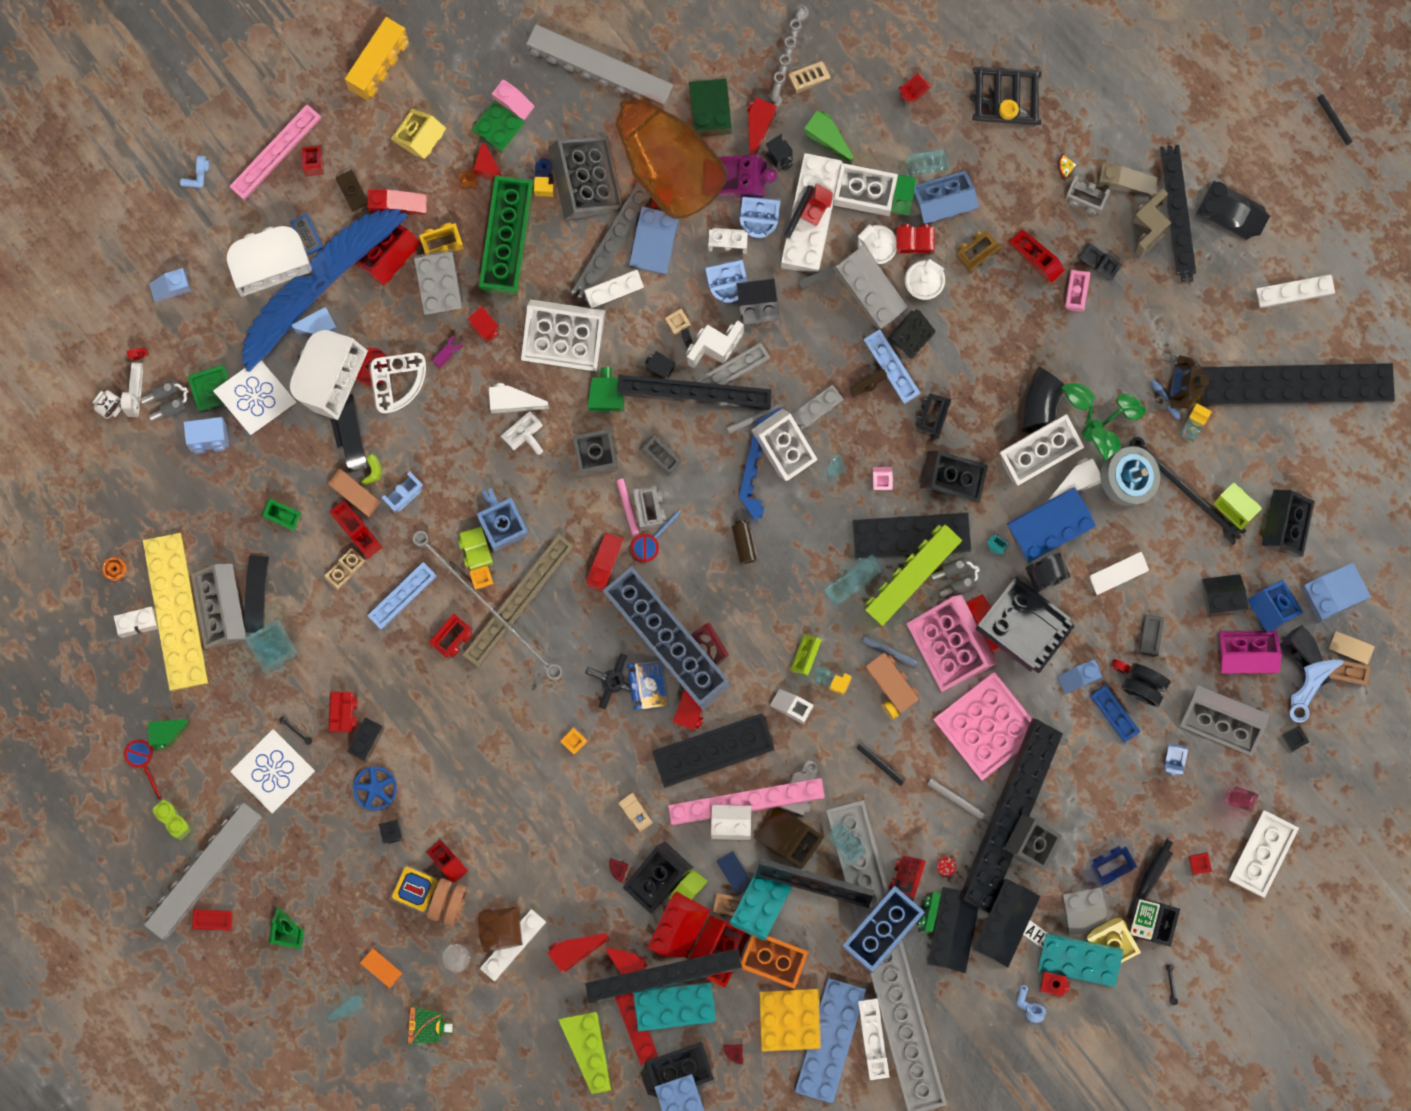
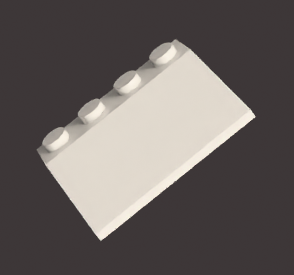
M530 299L527 305L521 360L597 371L606 311Z

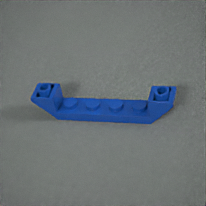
M778 408L770 414L763 417L762 419L758 420L755 424V427L763 421H765L766 419H768L769 417H771L772 415H774L782 408ZM753 434L739 500L753 522L758 523V519L763 518L765 507H762V501L748 498V496H752L754 485H751L752 477L756 478L757 475L756 459L760 460L762 448H759L760 444Z

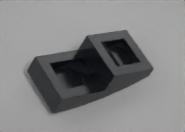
M1087 243L1078 257V260L1110 280H1113L1122 266L1115 258L1108 253H1103L1091 243Z

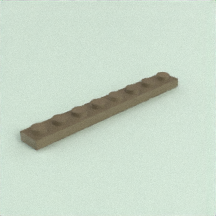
M558 535L496 612L510 627L574 548L562 536ZM494 615L463 656L479 668L509 629Z

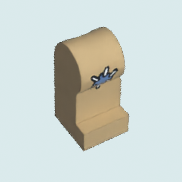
M633 793L618 803L639 832L653 824Z

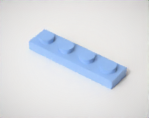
M881 330L876 331L863 340L880 368L884 369L887 373V379L903 404L908 403L921 394Z
M423 562L368 617L382 630L437 575Z

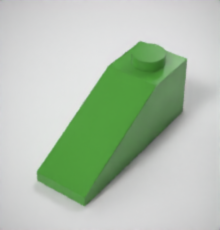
M816 111L804 128V134L851 165L853 163V155L833 120H831V116L825 112L820 113Z

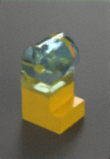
M1196 403L1180 437L1194 443L1212 411Z
M824 666L818 667L814 672L816 683L844 696L852 680V676L844 673L843 677L831 673Z

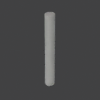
M778 403L770 407V410L765 409L726 427L727 431L731 434L757 422L781 407Z

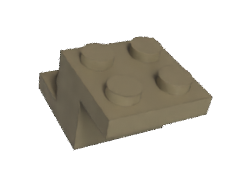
M1164 189L1160 192L1156 190L1149 197L1147 204H1141L1133 216V225L1143 234L1136 244L1137 249L1135 253L1140 258L1168 232L1171 222L1158 210L1165 204L1168 196Z

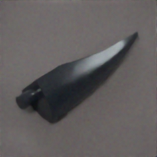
M1166 839L1162 847L1156 845L1134 893L1127 914L1128 919L1132 917L1136 898L1146 899L1173 856V853L1169 851L1173 844L1172 841Z

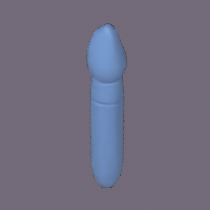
M1152 380L1154 391L1167 401H1171L1161 384ZM1168 407V410L1176 419L1181 418L1178 409Z

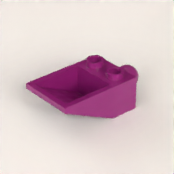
M757 154L707 157L704 195L763 198L765 197L766 183L774 182L777 178V173L773 168H767V160Z

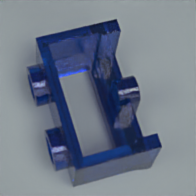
M1119 845L1110 850L1111 855L1105 858L1101 855L1092 860L1094 864L1090 867L1101 887L1138 867L1126 846L1121 848ZM1121 855L1124 856L1126 864L1101 876L1097 868Z

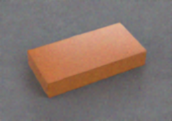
M373 948L360 962L361 965L389 988L403 974Z

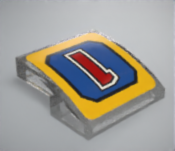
M404 864L389 900L427 916L440 878Z

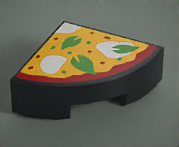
M1062 153L1058 160V171L1061 178L1065 181L1077 164Z

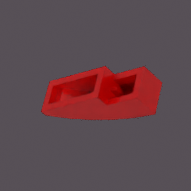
M345 500L329 511L367 559L383 548Z

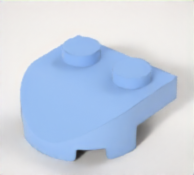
M742 196L740 223L743 229L748 232V235L762 238L775 230L779 219L780 200Z
M737 259L705 267L709 288L714 297L726 303L737 301L736 283L748 282L743 260Z

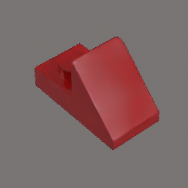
M816 183L799 217L814 226H818L825 210L831 207L833 192Z

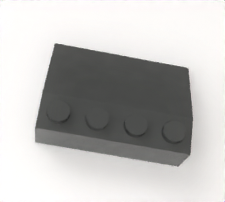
M608 136L557 140L548 147L565 220L585 218L621 209L623 199Z

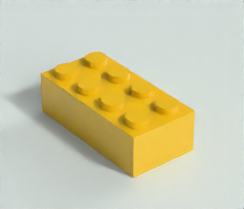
M385 17L345 78L350 91L366 101L370 97L373 98L378 91L377 86L380 82L385 81L388 76L387 71L397 63L401 50L404 51L409 44L404 27Z

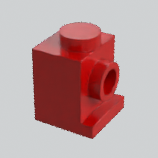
M1044 972L1039 992L1063 997L1064 993L1069 992L1070 982L1067 981L1066 976ZM1053 981L1059 982L1058 988L1052 986Z

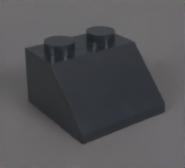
M774 278L736 283L742 324L780 320Z
M1241 574L1202 579L1207 617L1247 612L1249 609Z

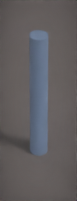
M865 636L862 642L914 668L918 663L917 660L868 636Z

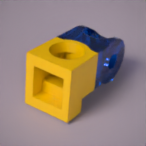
M541 158L536 162L535 196L554 197V185L549 184L550 176L553 172L552 163L546 158Z

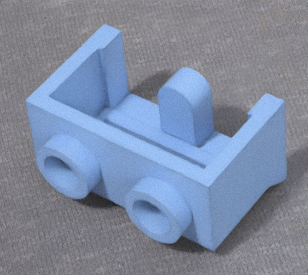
M411 472L407 473L409 478L401 485H397L396 490L388 497L382 496L383 501L394 513H399L423 491V484Z

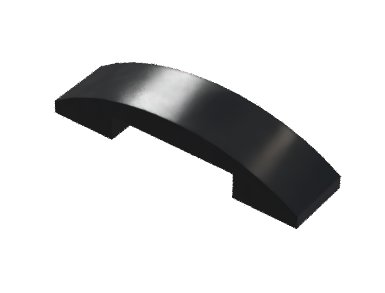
M353 394L348 396L338 419L348 472L367 468Z
M267 556L249 557L244 607L245 632L264 633L266 583L269 570V557Z

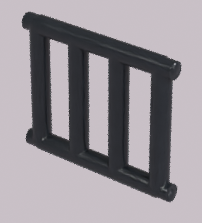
M973 67V74H975V114L972 116L973 121L1041 125V118H1039V78L1042 76L1041 71ZM983 75L994 76V115L982 114ZM1002 76L1013 77V101L1017 103L1019 110L1016 117L1011 120H1006L999 114ZM1020 77L1031 78V117L1020 116Z

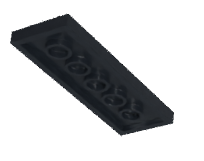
M969 513L853 520L855 559L910 556L912 553L916 555L920 551L917 547L925 539L929 541L933 537L930 533L938 525L941 527L947 525L962 539L960 544L951 553L971 552Z
M761 713L652 751L665 789L775 751L763 714Z

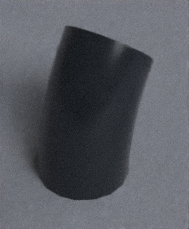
M1039 366L1032 375L1023 398L1021 428L1024 433H1033L1056 420L1059 403L1064 394L1061 387L1065 384Z

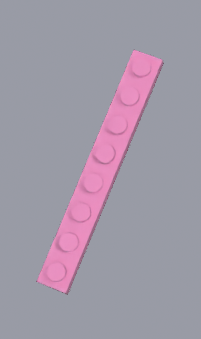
M819 778L668 806L671 825L711 819L712 805L751 806L752 812L825 799L822 779Z

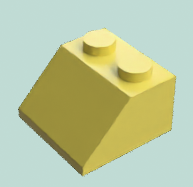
M411 109L391 137V140L415 156L425 159L431 153L436 142L441 139L446 128L432 115Z

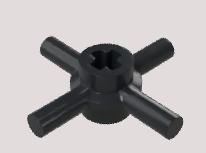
M620 653L614 670H608L605 673L587 667L585 674L601 680L602 687L605 690L598 706L599 708L606 710L612 693H617L621 689L631 693L630 685L625 683L624 676L621 673L627 655ZM615 677L616 685H611L609 680Z

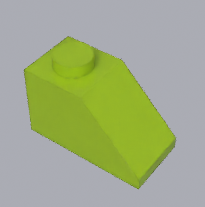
M692 869L668 897V900H671L675 892L694 900L708 881Z

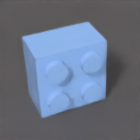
M222 417L184 422L186 445L191 452L202 454L206 453V450L213 449V451L217 452L224 451L226 447H230L227 424Z

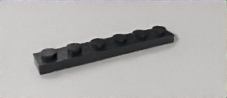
M762 858L756 872V876L866 908L870 907L874 895V890Z

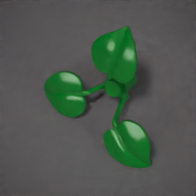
M1069 383L1061 387V390H1063L1067 399L1075 408L1079 410H1087L1089 408L1088 417L1085 421L1087 426L1082 431V435L1086 440L1094 442L1105 461L1120 449L1121 443L1113 432L1105 431L1103 427L1120 412H1123L1129 420H1139L1146 413V408L1139 399L1129 393H1122L1116 400L1120 409L1103 423L1098 419L1091 420L1094 407L1092 402L1095 400L1092 391L1079 383Z

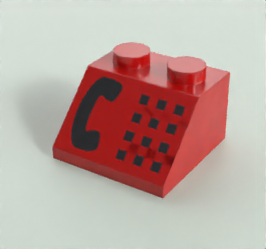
M904 855L902 860L897 859L894 869L898 871L896 879L891 878L888 889L892 890L896 886L913 901L926 861Z

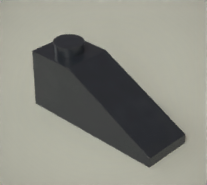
M1303 625L1292 630L1280 644L1283 650L1304 673V667L1323 661L1315 638ZM1328 676L1320 686L1329 683L1330 677Z

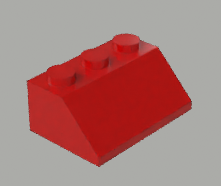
M398 225L389 236L368 251L355 264L375 281L385 286L398 269L404 266L405 261L417 251L421 242L407 228Z
M675 892L647 948L664 957L687 958L710 909Z
M709 915L690 959L737 948L741 955L750 934L729 925L730 923ZM733 971L704 977V979L726 988Z

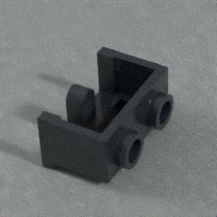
M782 133L766 143L769 150L766 152V155L778 172L782 169L786 171L793 166V150L786 140H782Z
M929 393L928 398L924 397L921 405L924 411L922 415L918 414L915 426H918L917 432L939 439L952 399ZM932 400L941 403L933 428L924 425Z

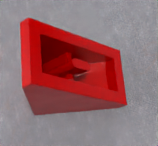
M483 143L480 146L473 168V175L494 181L495 176H502L486 144Z
M321 145L302 148V169L306 177L324 174Z

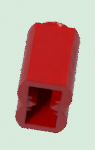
M902 224L900 227H896V253H934L935 227H930L929 224H921L919 227Z

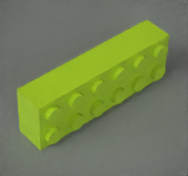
M938 525L930 533L933 537L929 541L925 539L917 547L920 551L916 555L912 553L904 561L907 565L903 569L898 568L891 575L893 580L889 584L885 582L878 589L879 595L876 598L872 596L864 604L866 606L865 611L881 626L892 617L962 541L947 525L942 527Z

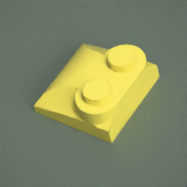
M1114 918L1093 929L1087 936L1088 941L1091 943L1123 949L1121 963L1141 953L1122 918Z

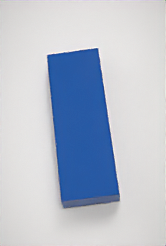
M1106 685L1090 695L1092 701L1124 744L1141 732Z

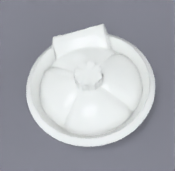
M869 224L858 235V248L864 245L877 264L890 261L897 252L896 236L892 230L885 226H872Z
M931 259L912 264L905 275L907 290L911 295L922 300L936 297L941 293L945 285L944 268Z

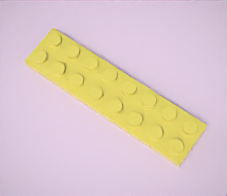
M177 533L143 540L169 690L174 691L209 684L182 534Z

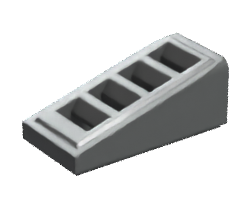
M652 435L640 448L667 475H670L682 462L655 435ZM655 443L656 446L649 451L648 448ZM661 448L662 451L655 457L654 453ZM666 453L668 456L661 462L660 459ZM672 458L674 461L667 468L665 465Z

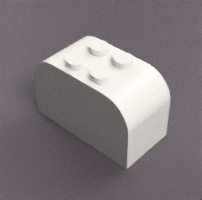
M286 226L267 227L261 233L247 234L244 236V239L233 243L227 253V263L235 287L241 297L292 280L295 277L307 275L312 270L300 236L295 230Z
M329 330L316 332L307 341L305 348L301 351L300 360L293 370V376L290 381L292 395L311 411L338 420L368 350L353 338Z

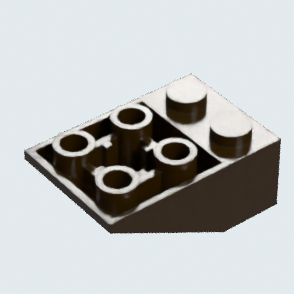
M774 807L754 836L756 840L801 870L804 869L824 840L823 835L779 807Z

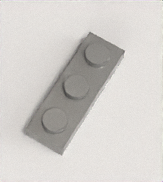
M831 385L791 414L802 432L844 402V399L836 388Z

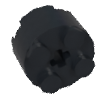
M1061 553L1045 557L1037 562L1036 565L1031 564L1025 568L1037 593L1051 585L1056 586L1071 577Z

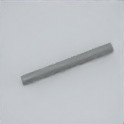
M931 778L927 784L928 786L989 825L992 817Z

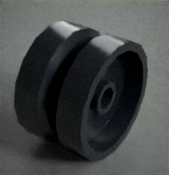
M1133 663L1128 672L1133 679L1127 678L1124 680L1121 686L1122 691L1145 704L1159 707L1163 700L1160 692H1166L1171 681L1146 666Z

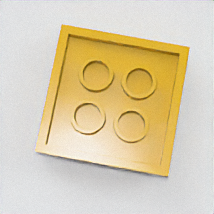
M819 989L760 992L762 1052L821 1049Z

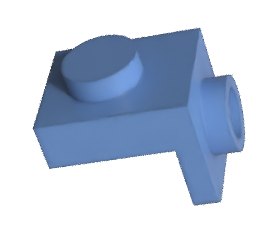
M1168 744L1164 771L1174 776L1184 775V766L1188 752L1187 746Z

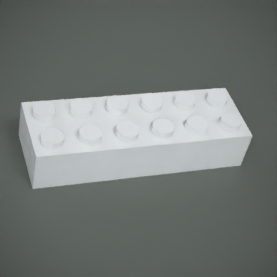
M804 154L791 219L808 185L814 187L817 183L833 192L832 204L830 208L825 210L818 226H814L800 218L791 238H786L781 268L810 274L820 271L842 164L841 160Z

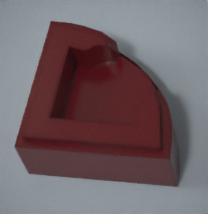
M610 858L609 868L612 876L620 883H623L629 864Z
M743 1044L723 1045L724 1052L731 1061L743 1064Z

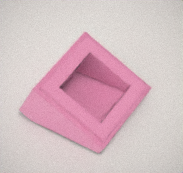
M873 467V490H893L892 467Z

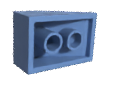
M642 207L630 267L667 275L680 222L679 215Z
M1354 563L1321 576L1301 588L1319 623L1371 598Z

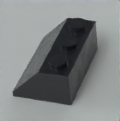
M1273 489L1262 546L1273 551L1303 557L1315 501L1293 490Z

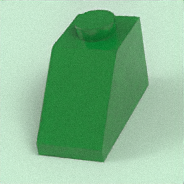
M187 719L148 722L149 746L155 747V750H166V746H172L190 725Z

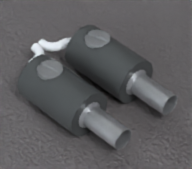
M169 380L151 389V394L140 399L143 405L154 399L159 402L177 393L176 387L184 391V400L182 401L181 397L178 396L160 405L159 411L149 415L150 420L154 421L162 416L166 419L186 409L184 403L187 400V388H183L180 384H174L172 380Z
M964 557L943 565L941 571L931 575L933 581L944 576L949 579L969 570L967 564L976 570L974 573L975 578L970 574L950 583V588L939 592L940 597L944 598L950 594L958 596L976 588L977 572L980 571L978 566H974L971 562H966Z

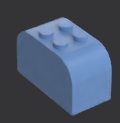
M894 886L844 943L842 948L870 973H873L925 912Z

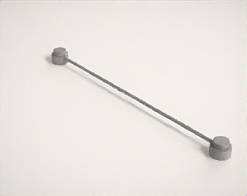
M417 531L413 535V542L417 547L426 546L547 667L546 674L550 680L557 681L562 677L563 672L560 666L556 664L549 666L428 545L429 537L424 531Z

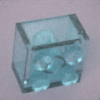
M279 619L244 638L266 675L300 656Z

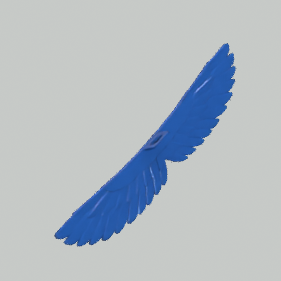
M386 209L381 213L377 210L370 216L369 214L364 215L359 221L356 219L348 230L345 227L340 231L339 235H335L332 238L331 243H326L324 250H320L316 259L313 258L311 261V277L300 276L293 278V282L284 285L285 289L276 292L277 296L271 298L268 301L269 304L260 310L262 314L252 321L254 324L247 331L248 336L243 342L245 347L241 353L244 355L242 364L246 365V371H252L269 354L283 335L292 327V324L298 320L309 306L345 271L389 236L408 215L406 213L399 214L401 212L399 209L392 211Z

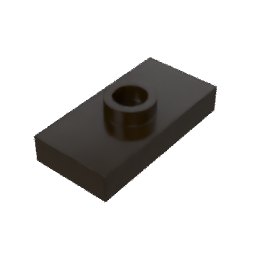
M353 170L335 178L352 212L368 205V200Z
M881 369L855 384L850 389L852 396L856 397L864 391L870 392L877 388L876 384L887 379V373L884 369Z

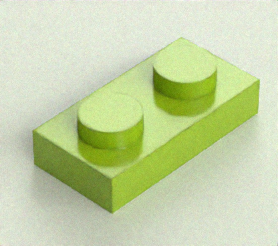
M804 634L790 670L808 676L822 640L818 637Z

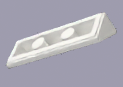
M1142 552L1090 575L1088 579L1096 595H1099L1148 572L1149 569Z

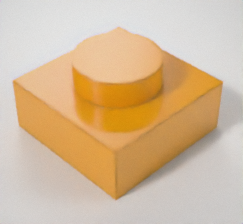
M488 565L469 571L475 591L494 585Z
M573 727L560 742L575 756L588 741Z

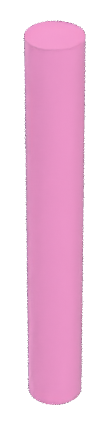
M618 479L616 482L632 536L637 535L639 530L624 479Z

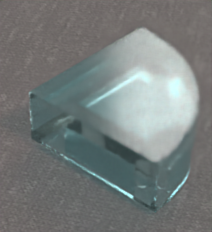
M841 454L835 456L830 462L827 471L828 479L847 473Z

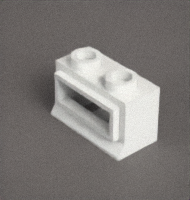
M713 228L709 230L708 250L712 251L713 247H724L727 251L731 250V248L743 249V254H747L748 232H745V230Z

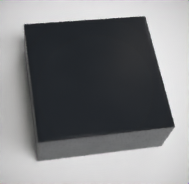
M1300 725L1282 735L1291 752L1309 743Z

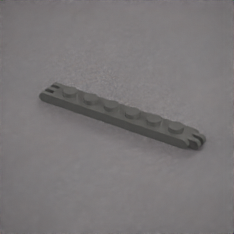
M644 177L641 183L639 181L636 182L570 291V294L574 295L577 289L579 290L576 298L580 299L585 294L583 290L599 284L640 216L642 207L646 206L653 194L651 188L654 182L650 181L648 186H645L648 178ZM586 296L583 299L584 303L588 302Z

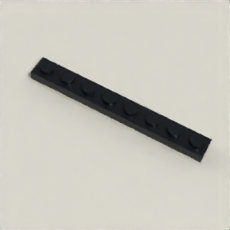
M628 375L618 376L617 395L766 410H770L772 389Z
M737 948L585 983L589 1003H594L743 969L740 952Z

